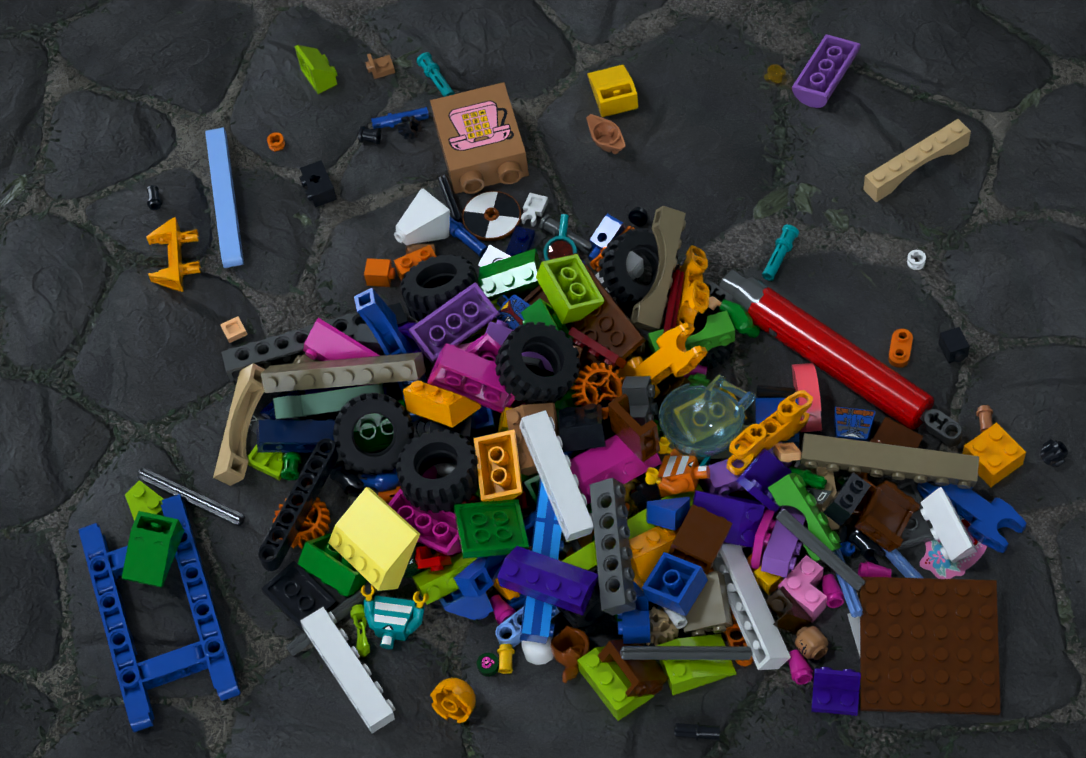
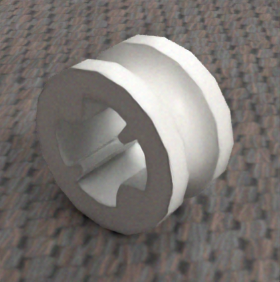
M921 250L909 252L907 258L908 267L913 270L922 269L926 261L925 253Z

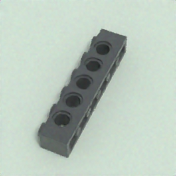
M610 478L589 485L601 610L613 616L635 610L637 595L633 584L635 574L631 565L630 530L627 526L628 510L624 497L626 496V489L621 482Z

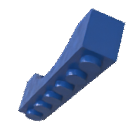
M536 510L523 520L529 547L532 545ZM507 555L478 557L455 576L454 580L463 596L480 597L493 586Z

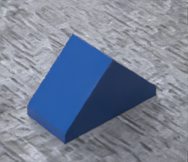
M690 497L647 501V523L675 531L682 525L690 510Z

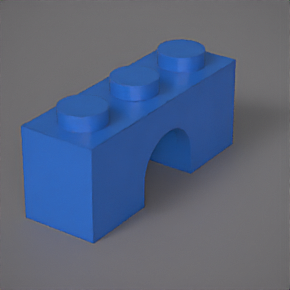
M633 581L634 590L637 595V600L635 601L636 609L618 614V619H622V621H618V634L623 635V644L651 643L648 599L642 589Z

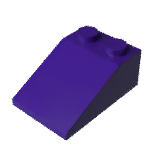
M695 490L694 505L703 507L708 512L724 517L733 523L725 542L753 548L755 534L761 523L765 505L756 500Z

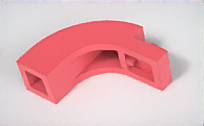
M813 363L792 365V376L796 392L805 390L813 397L811 407L805 411L809 413L808 422L800 432L822 431L821 399L815 366ZM797 398L798 405L802 406L807 403L805 398Z

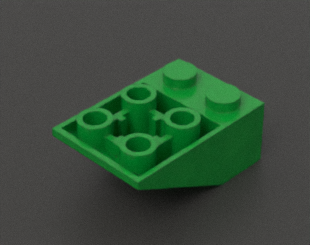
M138 511L130 532L122 579L160 588L163 587L185 531L178 519Z

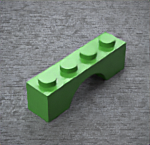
M723 311L707 316L705 327L699 333L687 338L685 342L686 350L689 351L693 347L700 345L709 351L714 347L726 346L734 342L735 328L728 312ZM664 329L648 333V345L652 354L660 349L656 340L663 334Z
M796 472L790 473L768 487L779 506H792L804 514L808 523V530L832 552L842 547L839 543L840 538L838 534L829 527L828 518L823 512L819 511L816 506L817 501L815 497L808 493L805 488V481L800 475H797ZM803 543V546L808 552L811 559L815 562L821 561V559Z

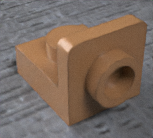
M367 54L368 62H365L368 73L372 72L374 79L395 73L390 55L373 60L371 54Z

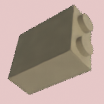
M719 571L705 573L708 581L688 614L684 616L688 621L687 625L683 627L684 632L692 637L704 636L706 632L711 631L714 633L725 632L726 628L733 626L725 577Z

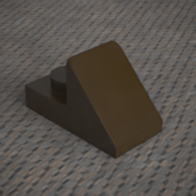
M784 586L766 600V603L780 618L773 624L776 627L797 633L802 627H805L812 621L811 617Z

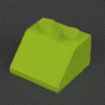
M301 45L294 46L300 69L317 94L337 85V72L333 66H329V61L325 54L321 55L316 48Z

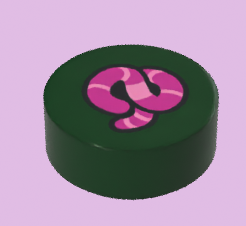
M484 653L478 657L476 665L481 675L492 676L497 673L499 661L494 654Z

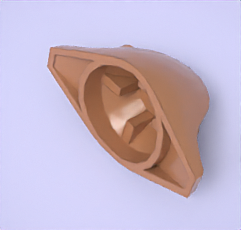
M593 114L586 117L591 137L599 148L606 152L612 151L613 154H618L619 151L625 148L626 145L622 133L614 122Z

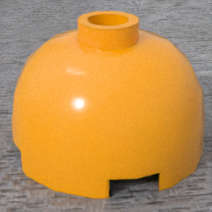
M451 677L442 680L430 694V697L433 699L431 704L433 709L446 720L450 717L457 720V723L465 722L475 708L476 695L474 690L466 681L459 678Z

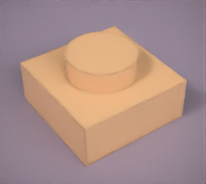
M239 316L220 324L229 343L247 335Z
M794 442L777 443L773 446V453L780 461L789 463L801 460L802 452Z

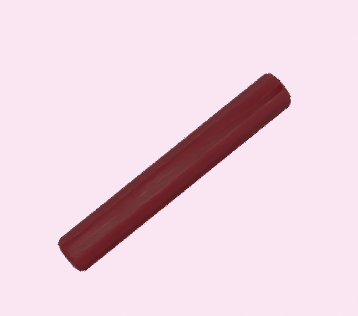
M680 270L673 272V283L670 288L663 334L677 327L685 273Z

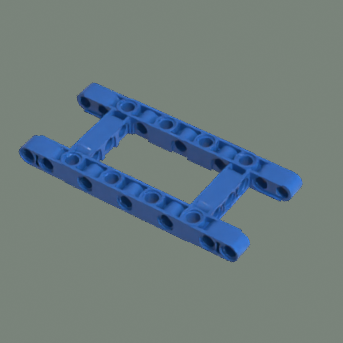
M181 494L162 500L163 505H161L165 517L178 519L185 530L181 541H186L179 544L174 557L178 563L200 641L137 663L136 660L137 651L132 633L126 623L125 618H127L122 596L115 583L119 579L118 577L122 576L128 546L109 552L105 535H102L98 523L79 529L129 723L134 733L154 726L153 720L155 718L147 690L205 669H209L214 689L217 690L221 701L241 695ZM219 648V650H218L217 652L212 653L213 650ZM135 678L133 682L128 683L129 680Z

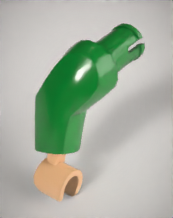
M713 296L709 298L708 307L714 311L719 306V312L727 311L734 328L739 333H746L750 338H756L759 335V327L753 324L752 317L743 305L726 299L720 302Z

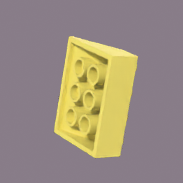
M366 487L335 524L328 543L378 591L398 589L420 533L370 487Z

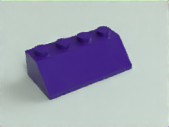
M516 546L506 556L497 578L500 587L583 616L597 584L598 574Z

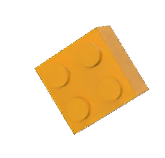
M996 422L965 444L962 454L979 456L978 475L991 488L1023 465L1026 451Z

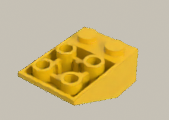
M624 65L587 73L601 117L638 109L637 92L633 80Z

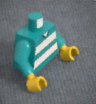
M363 585L361 593L366 597L364 599V614L369 628L374 630L377 637L382 638L380 644L382 648L393 649L395 640L405 641L408 635L412 634L422 624L425 610L423 604L429 600L427 593L424 594L422 601L419 599L420 591L414 593L413 600L376 595L375 599H373L372 595L375 593L376 588L371 585L372 591L371 594L365 592V585Z

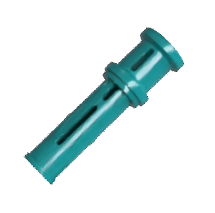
M429 52L422 53L416 62L418 66L423 68L425 76L431 78L443 97L454 95L455 92L439 72V65L432 60V55Z
M784 225L780 238H777L775 241L776 248L762 273V277L768 281L774 280L786 253L792 250V243L799 236V230L792 225Z

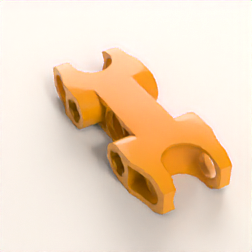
M694 245L690 246L687 250L686 259L683 265L680 266V271L685 273L677 326L683 324L681 321L691 323L694 326V320L698 311L703 314L709 306L710 292L708 286L703 282V273L708 268V259L705 252Z
M686 322L662 334L656 340L660 349L643 361L642 357L638 356L627 361L623 369L619 368L617 376L618 378L623 376L624 379L626 376H650L651 383L655 385V399L660 394V390L657 387L658 383L672 373L675 377H682L697 367L708 351L700 345L693 347L689 351L686 350L685 342L695 330L693 324Z
M805 390L797 391L778 404L777 411L760 424H752L743 430L730 443L729 452L733 455L728 458L726 468L734 475H741L763 449L769 450L778 442L787 441L797 434L808 422L809 413L805 411L811 407L813 397ZM803 397L807 400V403L800 406L795 400ZM739 459L743 461L744 466L735 468L732 463Z

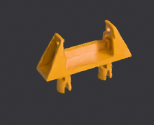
M174 217L146 236L149 245L156 243L168 244L169 268L161 269L155 273H148L151 282L183 292L184 275L201 273L200 261L182 264L181 254L183 243L199 241L197 229L180 232L179 224L176 217Z

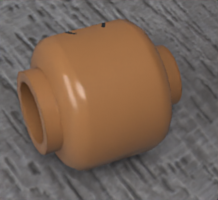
M805 626L797 632L795 646L806 659L818 660L827 653L828 640L817 627L811 626L807 628Z

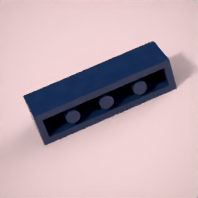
M258 420L257 452L312 453L320 440L329 438L334 441L333 429L335 420Z

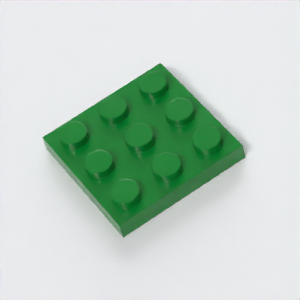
M519 499L454 504V514L463 559L508 555L516 546L529 550Z

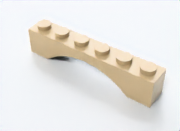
M956 119L865 175L864 191L875 202H878L891 194L907 176L923 164L940 156L954 155L967 147L971 131L959 119Z
M254 363L239 372L213 478L229 486L243 480L248 465L246 454L248 428L255 408L264 393L261 373L265 369Z

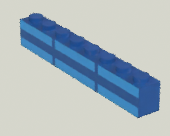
M540 478L531 551L558 560L559 553L562 554L564 548V541L561 540V533L563 532ZM525 595L519 640L546 644L548 638L553 636L554 624H551V616H555L557 606Z

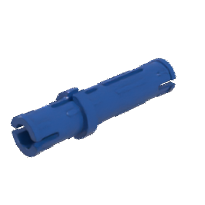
M427 107L396 114L387 113V116L371 118L373 129L394 128V125L402 122V117L415 116L416 120L429 119Z
M450 216V234L460 239L479 257H483L488 247L468 232L462 223L455 221Z

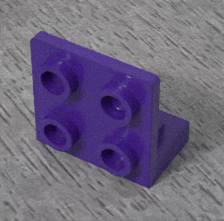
M763 449L736 481L769 510L776 513L780 507L774 502L775 499L768 487L792 473V471L767 449Z
M829 667L816 668L814 670L811 712L857 716L861 673L852 669L839 671Z

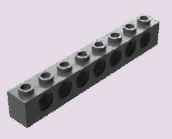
M358 312L325 321L339 331H343L344 334L354 339L355 331H358L359 324H366ZM308 325L305 328L291 330L281 335L270 336L257 342H250L243 346L222 351L225 369L230 382L238 380L240 370L252 363L264 369L273 365L293 364L298 355L302 356L305 354L303 351L304 343L302 342L306 341L314 325Z

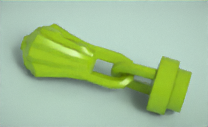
M359 604L352 607L350 616L357 627L356 650L360 656L366 657L370 653V645L365 631L367 623L364 605Z

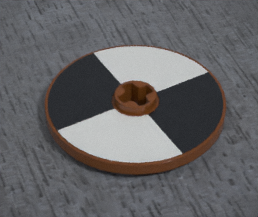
M488 191L476 195L466 204L463 210L465 229L477 239L484 241H496L509 236L517 229L521 220V210L517 201L512 196L499 191Z

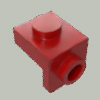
M416 547L415 560L418 564V569L430 568L431 572L444 570L446 565H452L451 556L432 557L430 547Z

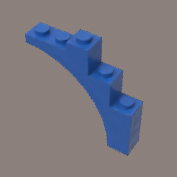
M373 288L354 296L357 312L374 334L385 355L412 353L409 341L398 329L396 315ZM424 373L419 379V381L427 383L426 375ZM417 380L398 382L400 390L403 395V399V389H405L406 387L411 385L412 382ZM408 412L412 419V422L423 418L422 416Z

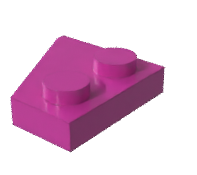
M766 509L755 534L750 568L758 569L761 565L763 554L776 524V521H774L775 511Z

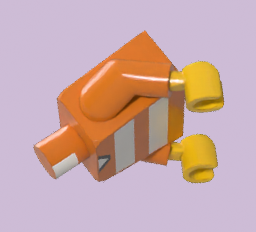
M661 437L659 441L660 451L658 453H667L669 455L664 456L659 471L652 467L647 469L645 481L649 485L657 483L661 497L696 490L699 479L710 478L709 466H699L697 457L694 455H684L675 448L671 449L669 447L670 440L666 437Z

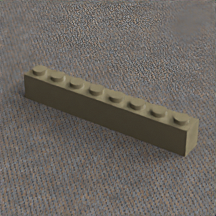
M422 352L273 365L261 373L264 392L272 393L419 380L426 370Z
M804 433L802 440L800 464L805 465L806 468L826 467V470L834 472L841 469L848 470L850 474L853 472L855 474L864 472L870 473V476L873 477L892 476V479L895 480L909 478L914 479V482L917 483L932 481L936 482L935 484L939 486L954 484L962 489H970L977 483L979 456Z

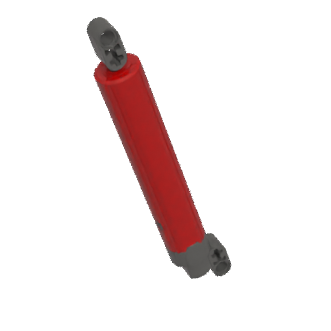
M732 270L723 278L719 286L709 280H703L711 291L710 297L713 296L720 302L726 299L743 305L752 317L753 324L778 339L781 343L905 427L913 430L924 422L926 430L946 445L956 446L961 442V426L941 411L931 409L934 405L933 396L794 305L755 277L745 279ZM719 306L716 307V313L719 312ZM949 431L957 432L953 437L947 435Z

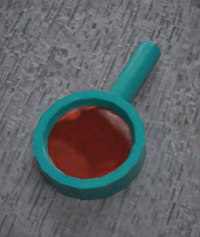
M561 214L559 236L550 239L544 247L543 252L546 261L570 256L574 253L578 254L574 242L566 237L569 218L567 214Z

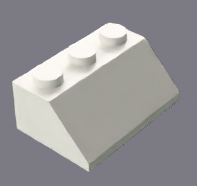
M942 487L920 502L923 507L920 509V512L925 521L930 520L933 526L930 531L936 541L940 539L943 545L940 550L946 560L950 559L951 562L956 563L977 552L951 500Z

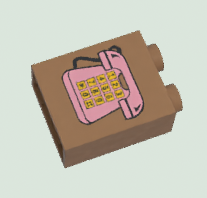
M504 82L430 100L436 131L454 194L461 192L473 194L481 191L485 186L498 183L513 184L522 177L529 176L525 148Z

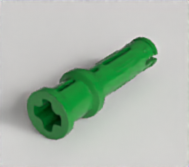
M287 452L283 455L282 459L284 468L281 471V477L285 480H297L300 475L298 466L301 463V456L296 452Z

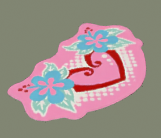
M961 516L959 518L977 552L953 563L950 559L946 560L940 550L943 547L940 539L925 542L926 553L920 561V567L930 570L938 579H951L955 576L964 575L965 571L981 558L987 546L981 544L969 534L967 528L971 523Z

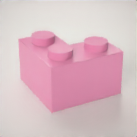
M806 555L796 565L794 570L788 574L787 578L778 585V589L784 586L811 617V622L813 623L825 610L827 596L815 588L822 581L824 568Z

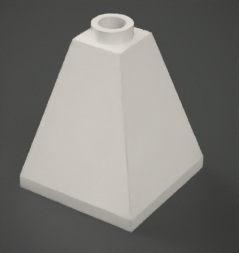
M421 189L396 225V232L394 233L396 240L399 243L403 242L405 245L448 238L450 209L425 189Z

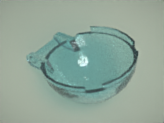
M720 374L707 387L703 385L690 386L687 383L674 389L663 400L659 410L661 430L669 443L686 455L696 457L718 455L726 451L730 447L731 441L742 432L745 420L744 411L753 403L756 395L751 391L746 392L726 381L725 377ZM722 387L723 389L740 397L741 400L738 402L734 397L719 389Z

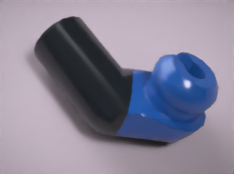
M840 526L838 531L839 543L842 546L840 550L842 555L851 556L855 552V546H851V543L847 541L850 528Z

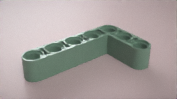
M383 383L301 396L273 398L276 419H290L337 412L349 400L361 394L372 392L384 394Z

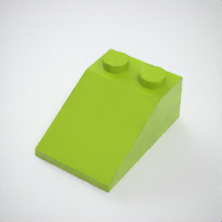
M721 634L678 638L657 646H725ZM659 660L665 675L668 677L667 682L672 695L736 675L731 660Z

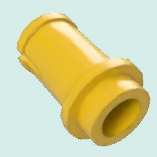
M501 644L499 649H497L499 654L498 672L510 674L513 672L512 655L515 653V650L510 644Z

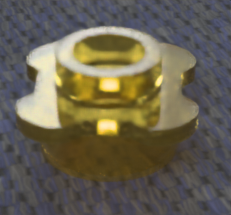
M773 64L768 67L764 79L777 84L781 83L782 76L786 74V71L780 65Z

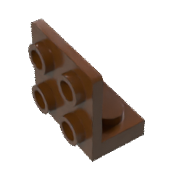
M885 417L870 442L918 448L923 436Z

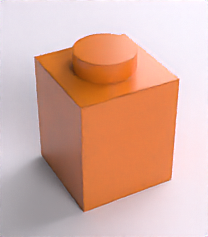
M367 258L364 271L367 286L390 287L391 280L395 279V268H392L391 260Z

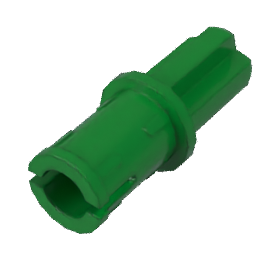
M794 466L789 467L792 473L796 472L797 475L803 478L805 487L809 485L818 489L825 488L827 480L824 477L813 474L808 469L801 470Z

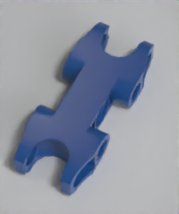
M928 482L919 483L917 486L919 494L924 499L942 487L951 500L957 514L971 523L967 528L969 534L981 544L997 552L1004 553L1009 544L999 534V528L1008 527L1018 533H1022L1026 528L1027 523L1011 505L1000 498H995L990 503L971 490L973 487L962 489L954 484L938 487Z

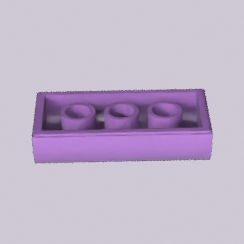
M826 34L792 86L795 97L809 107L821 108L825 106L860 51V43Z
M475 282L412 326L409 332L423 354L430 362L434 363L446 343L455 346L459 345L490 321L500 316V313Z

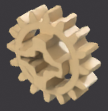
M653 606L649 610L650 641L657 646L659 643L663 644L674 640V637H678L679 629L674 626L669 616L664 612L663 607L659 610Z

